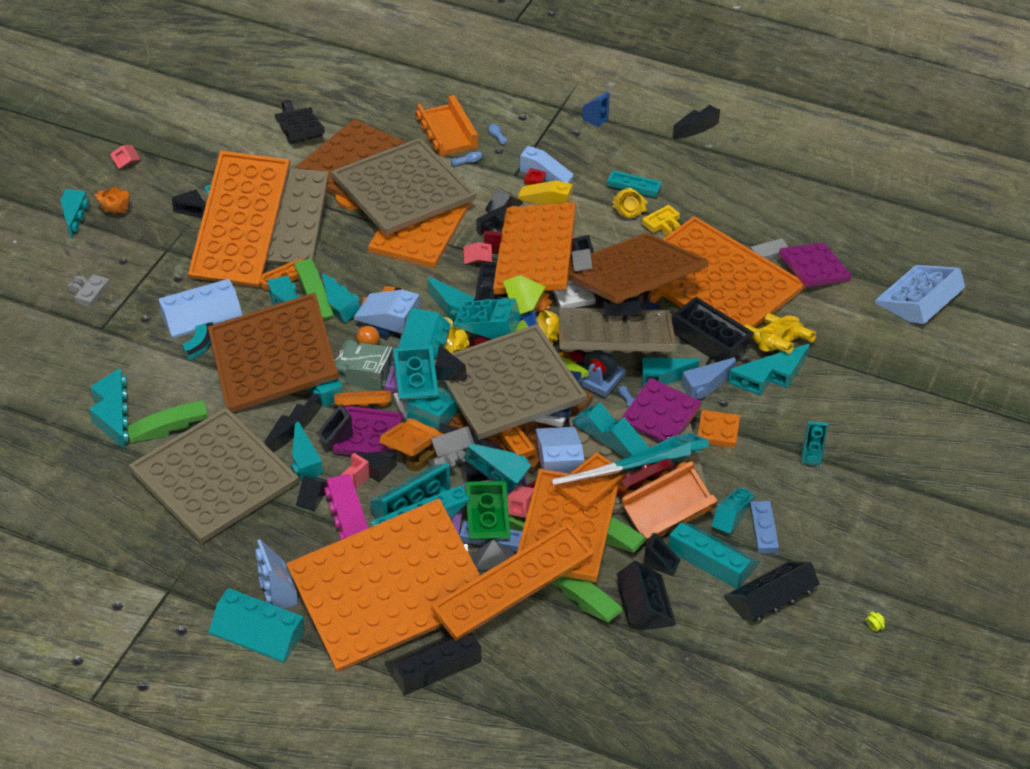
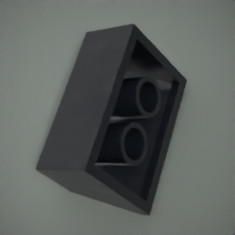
M636 560L617 573L618 586L621 589L623 603L628 614L627 619L631 625L642 630L673 627L676 625L661 574Z

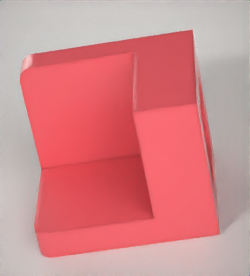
M122 145L110 154L118 169L124 168L131 162L141 160L133 145Z
M480 242L464 246V263L492 262V246Z
M353 453L351 455V466L341 475L350 474L354 487L357 489L369 478V462Z
M517 486L507 496L509 515L527 516L534 488Z

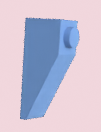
M731 358L684 371L682 373L681 386L687 395L695 399L709 396L729 378V371L735 367L736 359Z

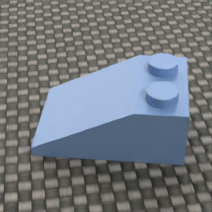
M406 290L371 293L354 316V320L402 334L410 309H420V294Z
M575 427L536 429L541 469L570 474L584 462L582 444Z

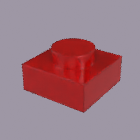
M530 168L524 177V184L543 183L546 178V172Z

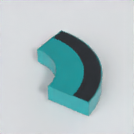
M213 322L195 326L193 338L182 344L188 360L195 359L208 350L211 344L208 326L214 325Z

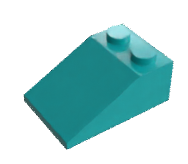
M432 345L393 348V364L399 400L439 397Z
M437 380L439 397L408 399L406 402V412L408 419L417 420L422 424L439 430L440 423L448 424L460 409L444 383Z
M476 444L468 446L463 458L492 481H506L509 494L520 485L531 467L528 459L522 455Z

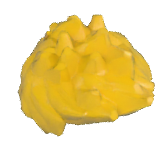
M625 188L614 197L612 208H615L620 216L632 219L641 215V212L647 211L645 204L648 202L634 189Z
M543 310L539 313V317H537L539 327L553 345V340L558 341L559 317L551 311Z
M452 326L444 348L450 353L468 348L470 344L466 331Z

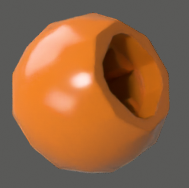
M372 326L361 327L356 335L357 343L377 345L380 339L379 332Z

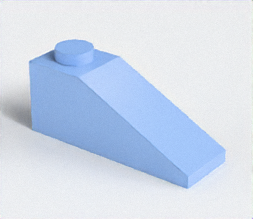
M527 146L520 155L521 172L527 173L532 168L546 172L545 180H557L569 183L574 177L572 172L543 150Z

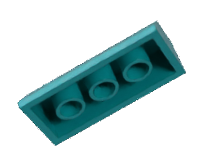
M411 308L397 348L432 345L435 360L438 347L441 345L445 346L451 324L439 313Z
M448 463L435 464L414 477L408 478L405 482L392 487L387 492L370 500L371 515L377 519L449 490L450 465Z
M681 522L669 536L668 547L678 557L735 589L739 588L760 564L759 560L692 523Z
M228 588L217 603L208 632L212 636L285 663L305 633L303 616Z

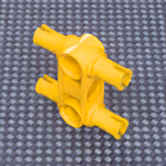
M768 313L764 321L767 326L757 329L748 324L744 325L754 332L752 339L759 344V349L763 351L778 349L787 354L792 353L794 347H791L794 346V343L790 341L800 337L813 342L817 334L816 331L805 328L796 316L780 318Z

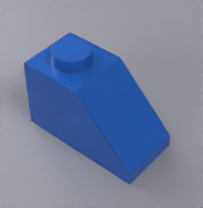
M605 92L585 103L582 108V119L596 127L606 122L609 115L610 93Z

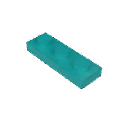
M612 170L607 180V186L623 190L625 188H632L640 194L657 198L662 182Z

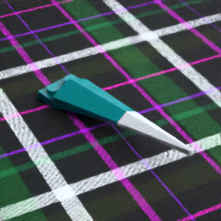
M693 433L672 436L657 445L617 462L589 471L552 479L553 485L636 470L650 463V465H653L667 458H671L673 463L683 461L691 455V452H700L702 448L709 447V442L707 438Z

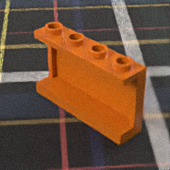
M455 95L448 96V105L424 110L421 104H417V111H415L416 119L420 121L422 130L426 131L427 139L431 140L434 151H437L440 157L478 148V134Z
M690 461L689 463L683 462L670 473L669 471L662 473L653 482L649 480L643 483L641 488L636 491L630 490L626 492L621 499V505L637 532L645 536L646 541L644 544L647 545L652 533L655 532L659 537L668 534L681 522L688 523L716 508L717 499L714 495H710L695 471L693 461Z

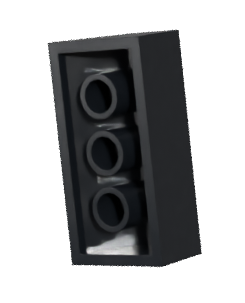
M698 297L693 298L672 314L674 333L719 362L735 358L736 361L740 359L754 336L753 331Z
M788 561L724 595V598L742 619L756 622L763 619L764 614L780 610L781 605L795 602L801 594L806 595L813 592V588L820 585L811 561Z
M472 632L457 641L449 634L384 663L399 689L406 696L481 663V645Z

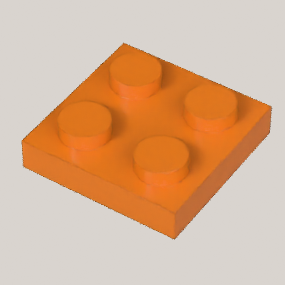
M702 410L698 436L707 438L709 445L736 448L740 415Z
M401 422L380 436V443L390 449L404 452L405 455L414 456L431 445V438L435 436Z

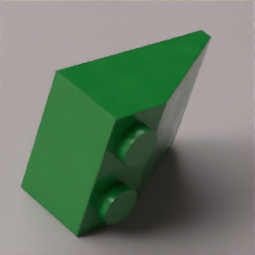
M506 481L465 482L464 490L470 498V501L464 505L469 540L510 539Z

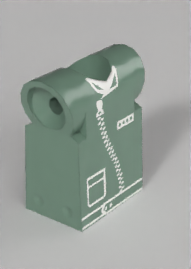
M345 340L338 352V357L335 359L340 377L338 378L339 382L342 385L348 383L351 386L373 391L384 390L393 363L392 347L365 343L358 345L352 340Z

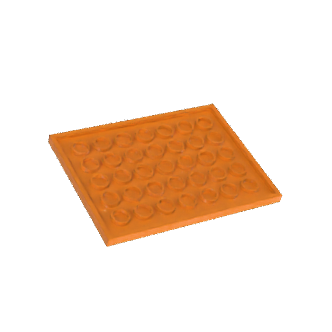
M695 216L662 239L708 259V267L703 268L700 272L690 273L685 278L675 279L670 284L657 287L662 290L664 298L680 308L693 298L698 297L741 325L748 324L756 328L765 321V316L768 313L774 314L806 288L796 276Z
M440 499L286 563V567L337 673L444 626L431 610V605L480 576Z

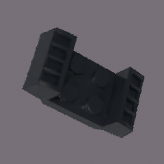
M645 291L637 297H630L618 304L604 298L605 317L642 315L648 307L651 291Z

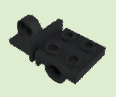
M291 100L281 102L282 113L274 115L281 125V130L286 134L289 144L305 141V138L309 140L323 136L325 133L324 126L312 113L311 107L294 110Z

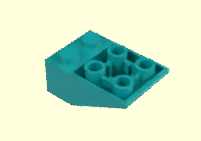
M516 298L468 300L462 302L454 322V327L490 339L516 331L521 318Z

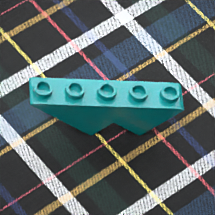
M810 344L796 347L790 354L781 352L733 367L729 371L728 384L762 396L770 382L788 389L808 358Z
M119 368L90 386L92 399L97 404L89 408L91 422L125 449V442H129L128 431H125V428H128V418L124 416V414H128L127 402H124V400H127V389H124V386H127L126 375H122Z
M601 403L584 409L572 420L579 428L624 458L649 448L625 417L615 421Z
M459 485L377 518L371 523L373 526L437 499L441 500L451 519L470 501V498L462 485Z

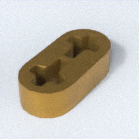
M433 443L414 456H406V467L408 470L413 472L420 471L429 464L428 460L437 457Z

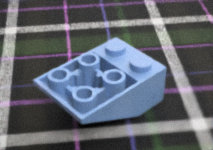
M257 540L258 549L255 550V555L259 563H256L258 573L261 575L258 576V581L261 589L264 588L266 591L264 592L266 602L283 609L298 605L297 591L286 567L285 560L263 541Z

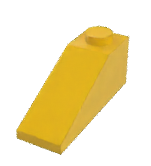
M555 180L522 187L517 198L539 205L571 203L573 184Z

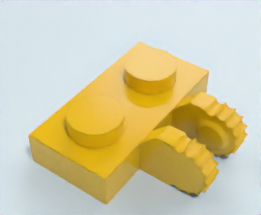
M667 205L642 218V224L653 233L661 229L663 234L668 236L681 226L677 222L680 219V213L670 205Z

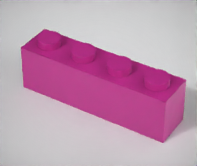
M345 474L327 478V487H324L326 499L331 501L329 502L330 512L335 514V517H333L335 528L340 529V532H338L339 540L368 529L351 475Z

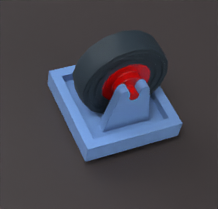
M602 350L587 352L582 368L586 369L589 375L586 378H582L580 386L606 397L625 376L626 369L617 366L614 357L610 353L602 352Z

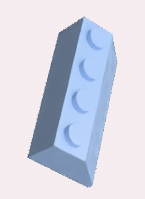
M230 279L158 299L160 314L171 338L195 332V326L208 322H213L215 325L243 316L236 291Z

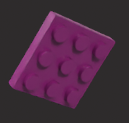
M825 243L780 248L778 254L805 287L851 280V273Z
M650 377L621 418L625 417L635 431L657 442H662L672 436L682 434L700 409L701 401Z
M354 406L345 407L352 417L353 437L334 444L333 453L352 455L353 453L362 454L394 450L381 444L380 436L403 421V413Z

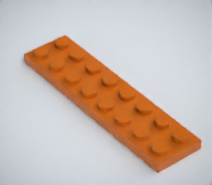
M567 523L432 604L431 610L454 640L457 641L591 559L594 553L572 526Z

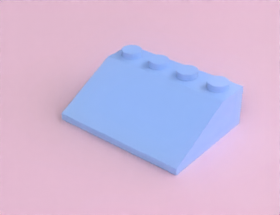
M915 265L875 300V304L908 322L925 324L965 288L961 269Z

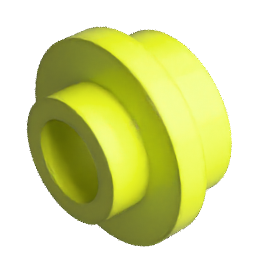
M871 611L868 613V617L865 619L868 626L875 632L883 630L885 628L883 616L878 612L874 613Z

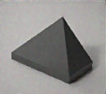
M492 540L474 552L472 559L478 572H487L514 556V552Z

